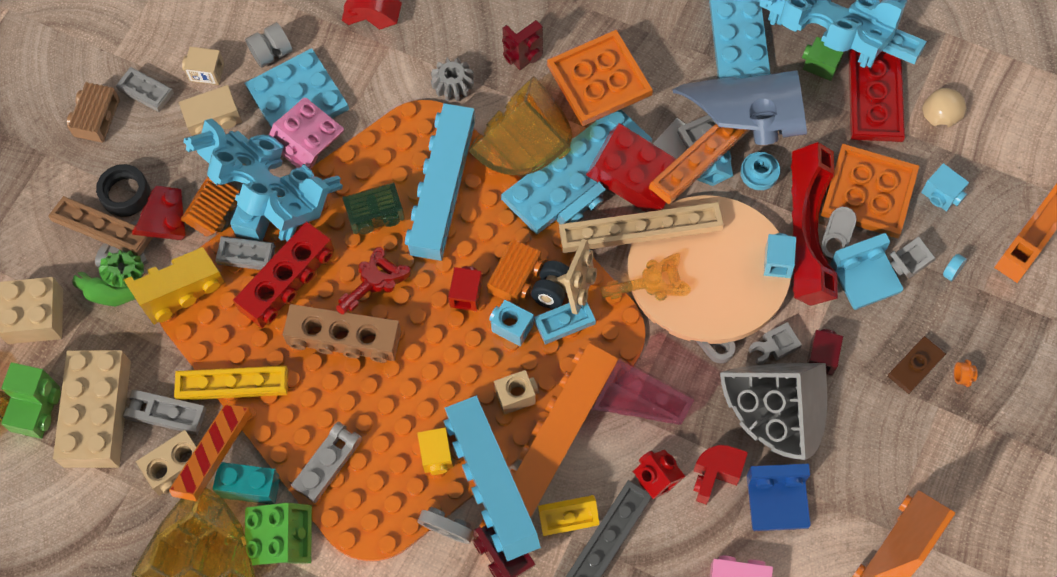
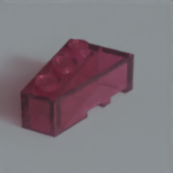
M619 358L592 410L681 425L695 399L692 395Z

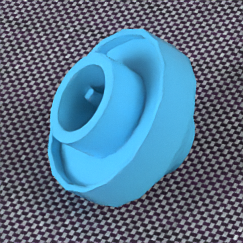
M766 152L749 154L741 165L740 176L743 182L754 190L770 189L776 184L780 175L778 161Z

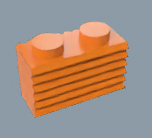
M207 176L181 217V220L204 236L208 237L214 233L218 234L226 223L224 216L227 214V211L232 212L237 206L235 198L240 190L230 183L216 185Z
M511 239L487 283L488 293L515 305H518L521 299L525 300L532 287L529 284L533 276H539L544 264L541 261V251Z

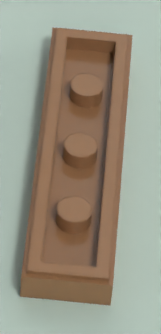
M65 196L61 198L48 215L52 222L122 251L129 252L131 250L135 256H140L153 239V237L132 235L135 225Z

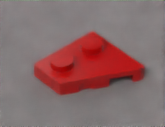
M156 185L140 214L141 216L132 230V235L182 240L185 237V226L181 220L183 216L182 191L179 188Z

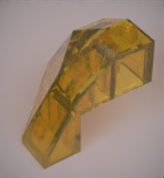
M208 488L204 489L198 501L182 498L160 523L131 574L134 577H255L242 525L225 500Z

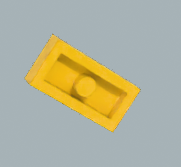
M594 495L538 506L543 536L599 525Z

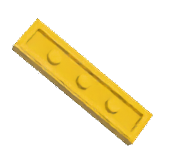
M287 366L175 371L174 398L177 400L288 395Z

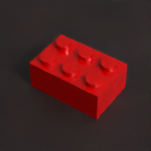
M618 123L608 134L586 176L596 182H600L602 186L644 212L658 211L664 208L666 202L649 189V185L676 158Z

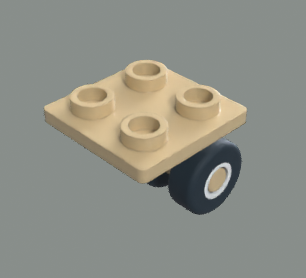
M588 239L581 240L570 268L559 261H547L544 263L540 271L541 280L535 283L531 292V296L536 303L545 308L555 309L562 305L565 293H567L572 314L578 315L581 306H584L587 302L588 289L591 284L595 283L597 277V269L593 265V251L590 250Z

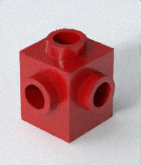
M665 449L656 453L652 450L647 452L639 459L641 464L632 471L638 478L640 485L646 489L652 499L668 493L686 477L677 466L674 457L668 454Z

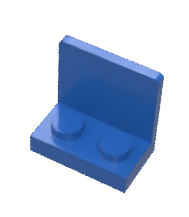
M809 464L750 467L747 473V485L753 531L809 529L811 524L806 481L810 476Z

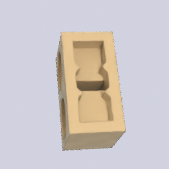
M186 430L137 460L136 463L152 489L159 496L169 494L170 487L187 463V461L180 462L182 455L187 452H192L193 454L197 445ZM162 468H167L166 475L157 479V472Z

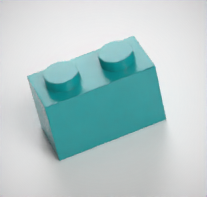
M221 462L216 471L212 490L219 498L272 505L276 504L280 476L272 468Z

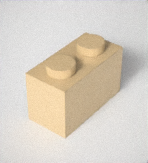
M228 85L179 102L191 136L202 133L204 121L212 118L222 129H231L235 125L242 123Z

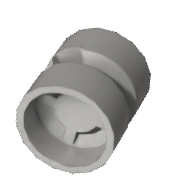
M277 22L264 28L263 34L257 32L245 38L251 54L261 68L274 62L275 56L282 58L293 52L286 34Z

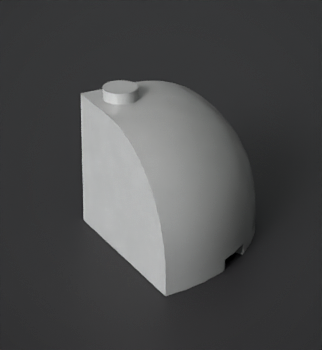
M826 363L763 364L720 372L721 385L729 408H733L741 422L739 423L740 426L755 441L759 440L771 448V451L789 458L806 460L815 454L824 434L827 417Z

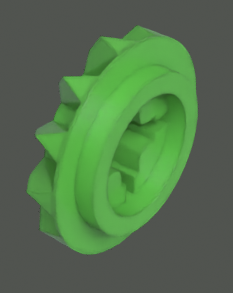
M119 249L114 254L108 252L107 257L101 259L99 274L102 280L114 287H127L124 279L132 276L134 280H137L144 273V264L140 256H135L131 250L129 252H122ZM120 262L124 263L125 266L123 274H120L118 268Z

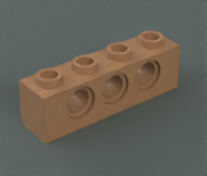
M290 304L283 331L286 343L291 348L297 350H305L306 347L314 348L323 354L339 352L349 358L365 356L380 363H385L387 360L395 361L401 334L400 324L397 320L351 313L340 314L338 311ZM312 328H321V331L318 334H309V331ZM339 332H348V335L343 339L335 338ZM366 336L376 337L371 343L362 342Z

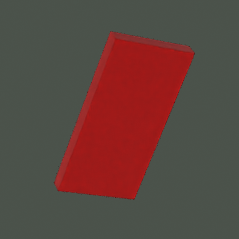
M849 49L851 140L903 142L905 139L902 59L881 51L875 58L871 68L868 66L863 68L860 66L861 63L858 62L861 53Z

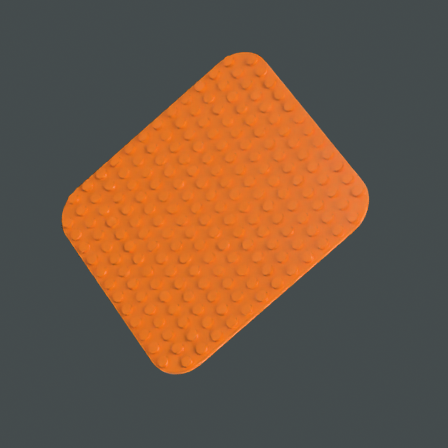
M415 100L397 106L310 169L315 177H319L322 180L334 176L341 178L342 189L327 194L320 218L308 222L331 239L334 252L332 258L315 271L313 279L299 288L293 301L285 304L279 310L277 318L272 323L266 324L261 329L242 314L233 302V299L260 270L217 265L215 261L221 236L238 238L231 225L201 246L218 269L224 283L216 291L204 294L196 299L193 305L181 308L173 313L167 321L160 323L166 334L194 370L267 366L288 367V395L217 399L222 406L229 404L249 408L252 415L243 427V433L268 465L277 471L280 480L299 504L312 505V521L330 544L342 554L361 561H382L401 554L431 531L417 522L422 510L428 511L429 507H433L445 513L444 517L447 518L474 496L471 488L475 487L473 479L467 481L462 465L466 463L464 457L458 459L452 443L457 441L455 435H448L453 468L447 469L446 473L432 475L430 472L425 473L423 468L418 432L445 428L443 420L448 419L445 407L477 395L509 468L519 460L517 458L525 444L532 445L536 437L531 433L539 419L545 422L550 413L545 408L553 395L559 397L563 388L558 385L566 371L569 373L573 372L576 364L572 361L579 348L585 350L588 343H591L618 358L617 363L599 393L600 395L632 369L642 353L645 342V324L639 308L594 257L593 265L597 269V277L595 283L591 284L588 289L587 303L596 320L595 325L544 344L534 322L521 347L492 332L491 321H489L490 315L496 306H501L504 299L488 293L487 283L511 239L541 251L542 262L559 261L569 268L576 251L563 253L557 219L536 235L501 200V194L521 178L475 128L472 133L442 261L410 256L409 247L405 245L407 230H412L414 221H411L413 206H418L419 182H424L426 175L423 174L424 161L426 158L430 159L429 142L431 135H436L435 118L437 112L441 113L443 107L442 102L433 100ZM270 221L263 242L275 244V255L286 244L287 240H280L278 238L280 230ZM303 224L297 226L295 233ZM377 247L383 248L384 258L395 266H409L411 270L410 277L395 284L394 291L386 292L384 289L381 292L369 291L358 301L359 306L352 312L349 310L346 312L399 321L401 334L395 361L387 360L385 363L371 360L370 357L349 358L339 352L323 354L314 348L307 347L305 350H297L291 348L286 343L283 331L290 304L337 311L336 306L339 304V299L345 293L349 295L362 284L360 279L361 273L358 271L359 264L364 261L369 262L370 256ZM303 254L299 257V259L305 260L309 258L311 254ZM377 266L379 271L388 274L386 271ZM471 266L482 272L483 282L477 311L450 307L448 296L454 267ZM292 273L284 274L281 279H289ZM540 274L538 277L533 276L529 284L532 287L528 297L525 300L521 299L519 304L516 305L534 314V317L553 310L539 305L531 296L535 283L541 280ZM267 293L262 299L268 300L272 298L274 293ZM565 293V298L561 306L569 303L567 293ZM508 318L503 323L512 326L517 321L513 318ZM312 328L309 334L316 335L321 331V328ZM339 332L335 338L343 339L348 335V332ZM366 336L362 342L371 343L376 337ZM526 370L529 378L534 377L539 393L535 394L536 404L504 415L495 392L494 381ZM515 387L510 391L514 396H520L525 392L521 387ZM339 421L346 426V430L350 433L356 432L362 436V441L315 504L292 488L291 484L328 437L332 427ZM339 439L335 446L342 450L346 443Z

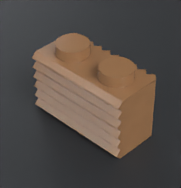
M85 82L83 89L79 90L76 94L74 112H70L67 117L68 129L74 137L104 142L120 102L115 89Z

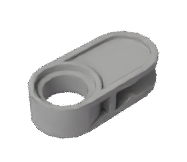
M848 207L837 208L829 218L821 242V249L823 254L830 259H833L834 254L827 250L826 244L828 240L832 238L840 240L842 249L849 245L856 224V215Z

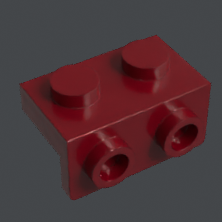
M537 20L517 34L508 25L502 28L503 56L510 65L514 64L521 70L528 64L535 63L541 58L543 54V26Z
M485 525L482 528L479 526L474 529L473 535L475 538L472 542L480 555L485 553L491 562L488 568L493 577H518L536 565L529 553L510 561L506 560L503 551L497 553L491 535L496 534L493 526L487 528Z

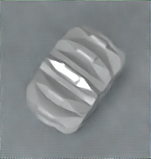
M447 57L445 64L438 62L436 65L437 69H432L431 86L436 90L438 97L444 95L447 102L451 97H455L459 101V95L467 97L469 94L468 90L473 89L474 73L472 69H469L467 62L461 63L458 57L454 62H451Z

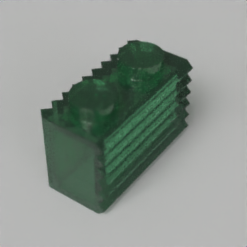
M394 182L342 197L353 234L358 232L359 234H368L374 228L382 227L383 225L386 227L395 226L400 220L403 221L405 219Z

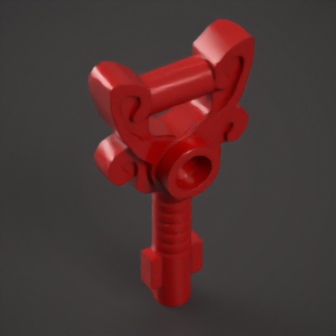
M377 247L370 256L369 262L364 261L359 264L358 271L361 273L360 279L362 284L349 295L345 293L339 299V304L336 306L337 311L340 314H345L348 310L352 312L359 306L358 301L369 291L381 292L383 289L386 292L394 291L395 284L410 277L411 270L409 266H395L384 258L383 248ZM377 266L386 271L388 274L379 271Z

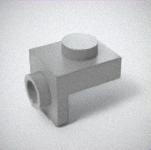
M919 236L897 253L895 251L890 253L894 259L890 263L899 276L904 273L909 279L936 260Z

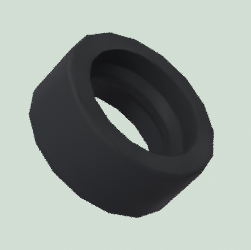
M119 164L108 168L100 175L96 184V193L108 212L119 217H127L139 213L147 204L150 196V186L143 173L135 166ZM123 179H133L138 183L139 188L131 199L125 202H113L109 198L108 193L116 182Z

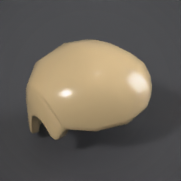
M941 88L934 91L924 101L922 107L924 117L931 125L937 126L942 124L947 125V127H951L961 121L967 110L962 94L949 88Z

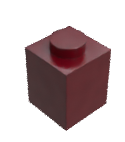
M829 329L816 330L811 339L807 363H826V374L833 376L838 367L844 336L837 335L835 331Z

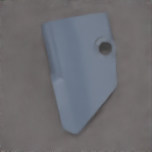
M797 70L741 79L726 77L682 84L672 89L673 93L690 99L702 108L719 127L753 130L754 141L757 145H768L779 140L778 130L779 135L782 134L783 138L807 134Z

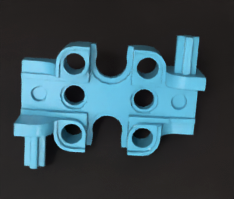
M759 0V6L770 11L768 20H770L771 25H783L795 32L797 30L801 31L810 23L822 25L827 29L821 39L822 42H825L824 46L836 51L844 52L853 49L861 53L858 62L861 63L860 66L863 68L866 66L871 68L875 58L894 38L907 4V0H882L881 2L879 0H856L848 9H841L829 3L831 0Z
M211 118L204 121L201 134L184 138L186 150L188 152L197 150V153L209 163L207 176L216 185L227 184L232 181L243 183L240 193L236 194L235 200L237 205L252 216L264 215L280 230L278 237L280 240L286 239L288 241L295 234L298 225L320 218L327 194L341 190L343 187L339 176L322 180L319 177H315L314 173L305 164L302 167L291 170L289 175L281 178L271 174L269 170L276 169L282 165L283 161L280 158L284 145L269 135H257L249 140L239 131H229L228 134H225L222 127Z

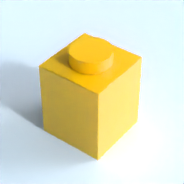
M446 427L418 432L425 473L430 472L432 475L446 473L447 469L453 468Z

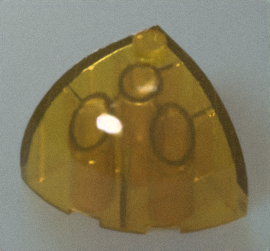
M533 76L510 98L503 113L500 110L497 111L486 124L487 127L483 131L485 135L483 136L480 133L469 149V152L478 161L496 172L508 175H525L543 169L557 157L559 159L565 157L571 150L572 130L558 103L537 78Z

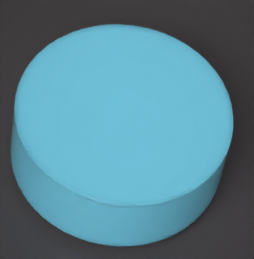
M956 254L945 268L943 277L952 282L964 267L967 259L960 254Z

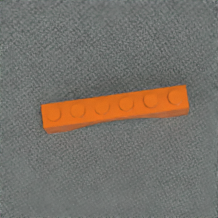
M1057 183L994 267L1016 283L1019 282L1057 230Z

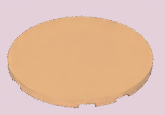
M710 195L676 200L670 205H665L662 210L718 202L724 224L723 230L632 243L628 256V280L638 306L653 323H657L669 331V334L687 341L695 340L708 342L709 344H722L743 339L759 331L771 321L772 317L782 307L790 286L791 278L763 276L765 247L768 235L777 234L779 231L760 212L737 200Z

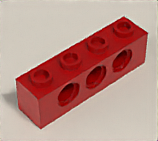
M306 221L233 299L237 309L261 329L266 324L272 323L277 318L279 310L285 304L293 301L299 288L303 284L309 283L313 279L315 271L332 258L334 247L331 239ZM303 254H311L309 258L305 260L299 259V257ZM292 273L289 279H281L284 274ZM274 293L272 298L268 300L262 299L265 294Z

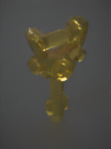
M676 253L664 258L660 263L656 260L648 261L646 269L642 273V278L618 283V280L607 282V286L601 287V294L603 298L610 296L611 299L622 297V293L645 289L648 294H655L657 300L663 301L667 298V295L687 296L691 292V288L680 279L677 269L680 262V254ZM667 271L671 284L665 283L662 279V272Z

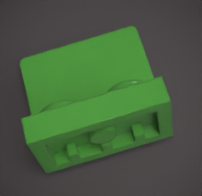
M280 503L247 507L245 509L244 564L246 566L277 563H311L312 505Z

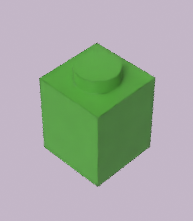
M816 37L813 45L808 44L803 53L802 59L806 60L803 70L832 81L844 52L824 46L825 42L821 41L822 38Z

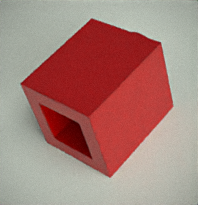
M471 266L454 267L448 296L451 308L477 311L483 282L481 271Z

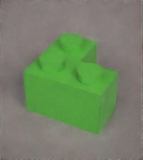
M11 362L1 387L11 397L1 424L10 432L42 439L44 432L50 427L51 412L54 405L59 402L61 387L43 369Z

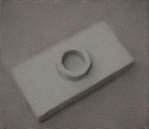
M132 67L128 69L116 85L118 91L157 112L162 110L174 94L172 88Z
M221 236L215 261L217 265L261 270L272 259L275 244Z

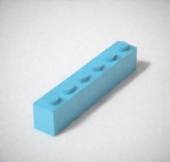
M443 103L441 113L437 112L435 128H437L436 135H431L429 142L430 159L426 158L423 166V174H426L424 182H419L417 197H419L418 206L414 205L411 213V221H414L412 230L408 229L405 237V245L409 247L410 256L442 261L475 125L474 108Z
M477 395L445 407L448 419L443 420L449 436L455 435L457 441L452 443L458 459L461 457L465 459L466 463L462 465L467 481L473 479L475 487L471 488L477 504L483 503L485 507L481 514L486 527L490 528L493 526L496 533L491 535L497 553L503 551L506 560L510 561L541 548L535 527Z

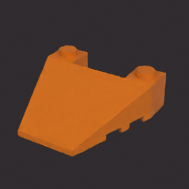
M920 490L913 497L907 495L898 507L902 513L898 517L897 523L873 559L866 566L860 564L852 577H911L925 561L952 520L955 512Z

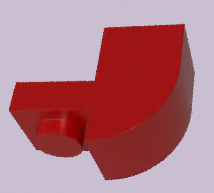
M346 0L341 20L347 25L367 20L380 30L397 24L402 2L399 0Z
M717 445L705 450L699 456L693 470L704 475L698 474L693 491L698 492L696 501L707 505L715 479L737 486L748 452L727 445Z

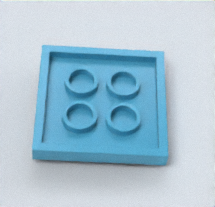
M312 48L245 82L247 90L271 128L278 119L304 97L309 99L332 119L349 110L347 102Z

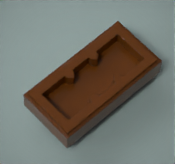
M924 336L887 377L907 394H910L943 359L946 353Z

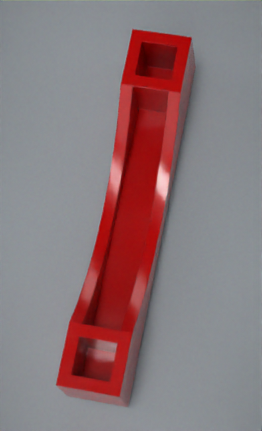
M819 142L792 151L791 163L793 237H796L793 292L795 299L809 306L838 299L837 272L824 257L818 235L821 203L827 187L834 176V151Z

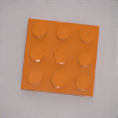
M617 30L547 60L549 70L582 126L652 96L653 89Z
M842 144L821 216L830 218L832 212L837 208L848 207L856 215L855 226L881 234L886 233L887 236L899 239L919 165Z

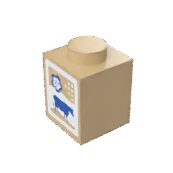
M189 47L188 54L184 56L182 61V69L185 71L190 82L219 85L225 63L220 50Z

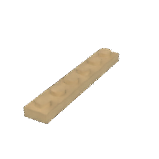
M715 202L559 224V233L563 253L577 251L582 239H588L590 249L722 231L724 224L719 203Z

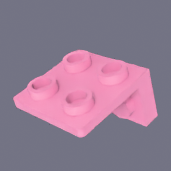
M304 97L273 124L269 136L276 138L284 145L281 155L294 166L299 168L305 164L311 169L319 154L343 133L344 128Z

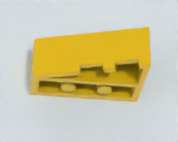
M203 247L172 259L173 265L158 270L156 266L148 269L149 275L134 280L132 276L124 279L153 325L158 322L167 321L173 313L181 308L193 305L196 299L206 293L209 294L216 291L224 283L221 274Z

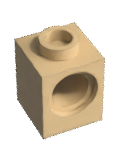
M526 370L494 381L495 392L504 415L536 404L535 394L539 393L534 377L529 378ZM515 387H521L525 390L520 396H514L510 393Z

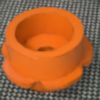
M970 360L955 364L954 379L956 384L970 387L972 382L977 380V368L975 365H972Z

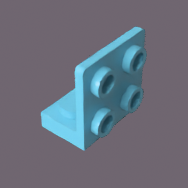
M886 233L837 250L830 263L837 272V278L854 310L897 295L903 291V287L885 254L890 244Z

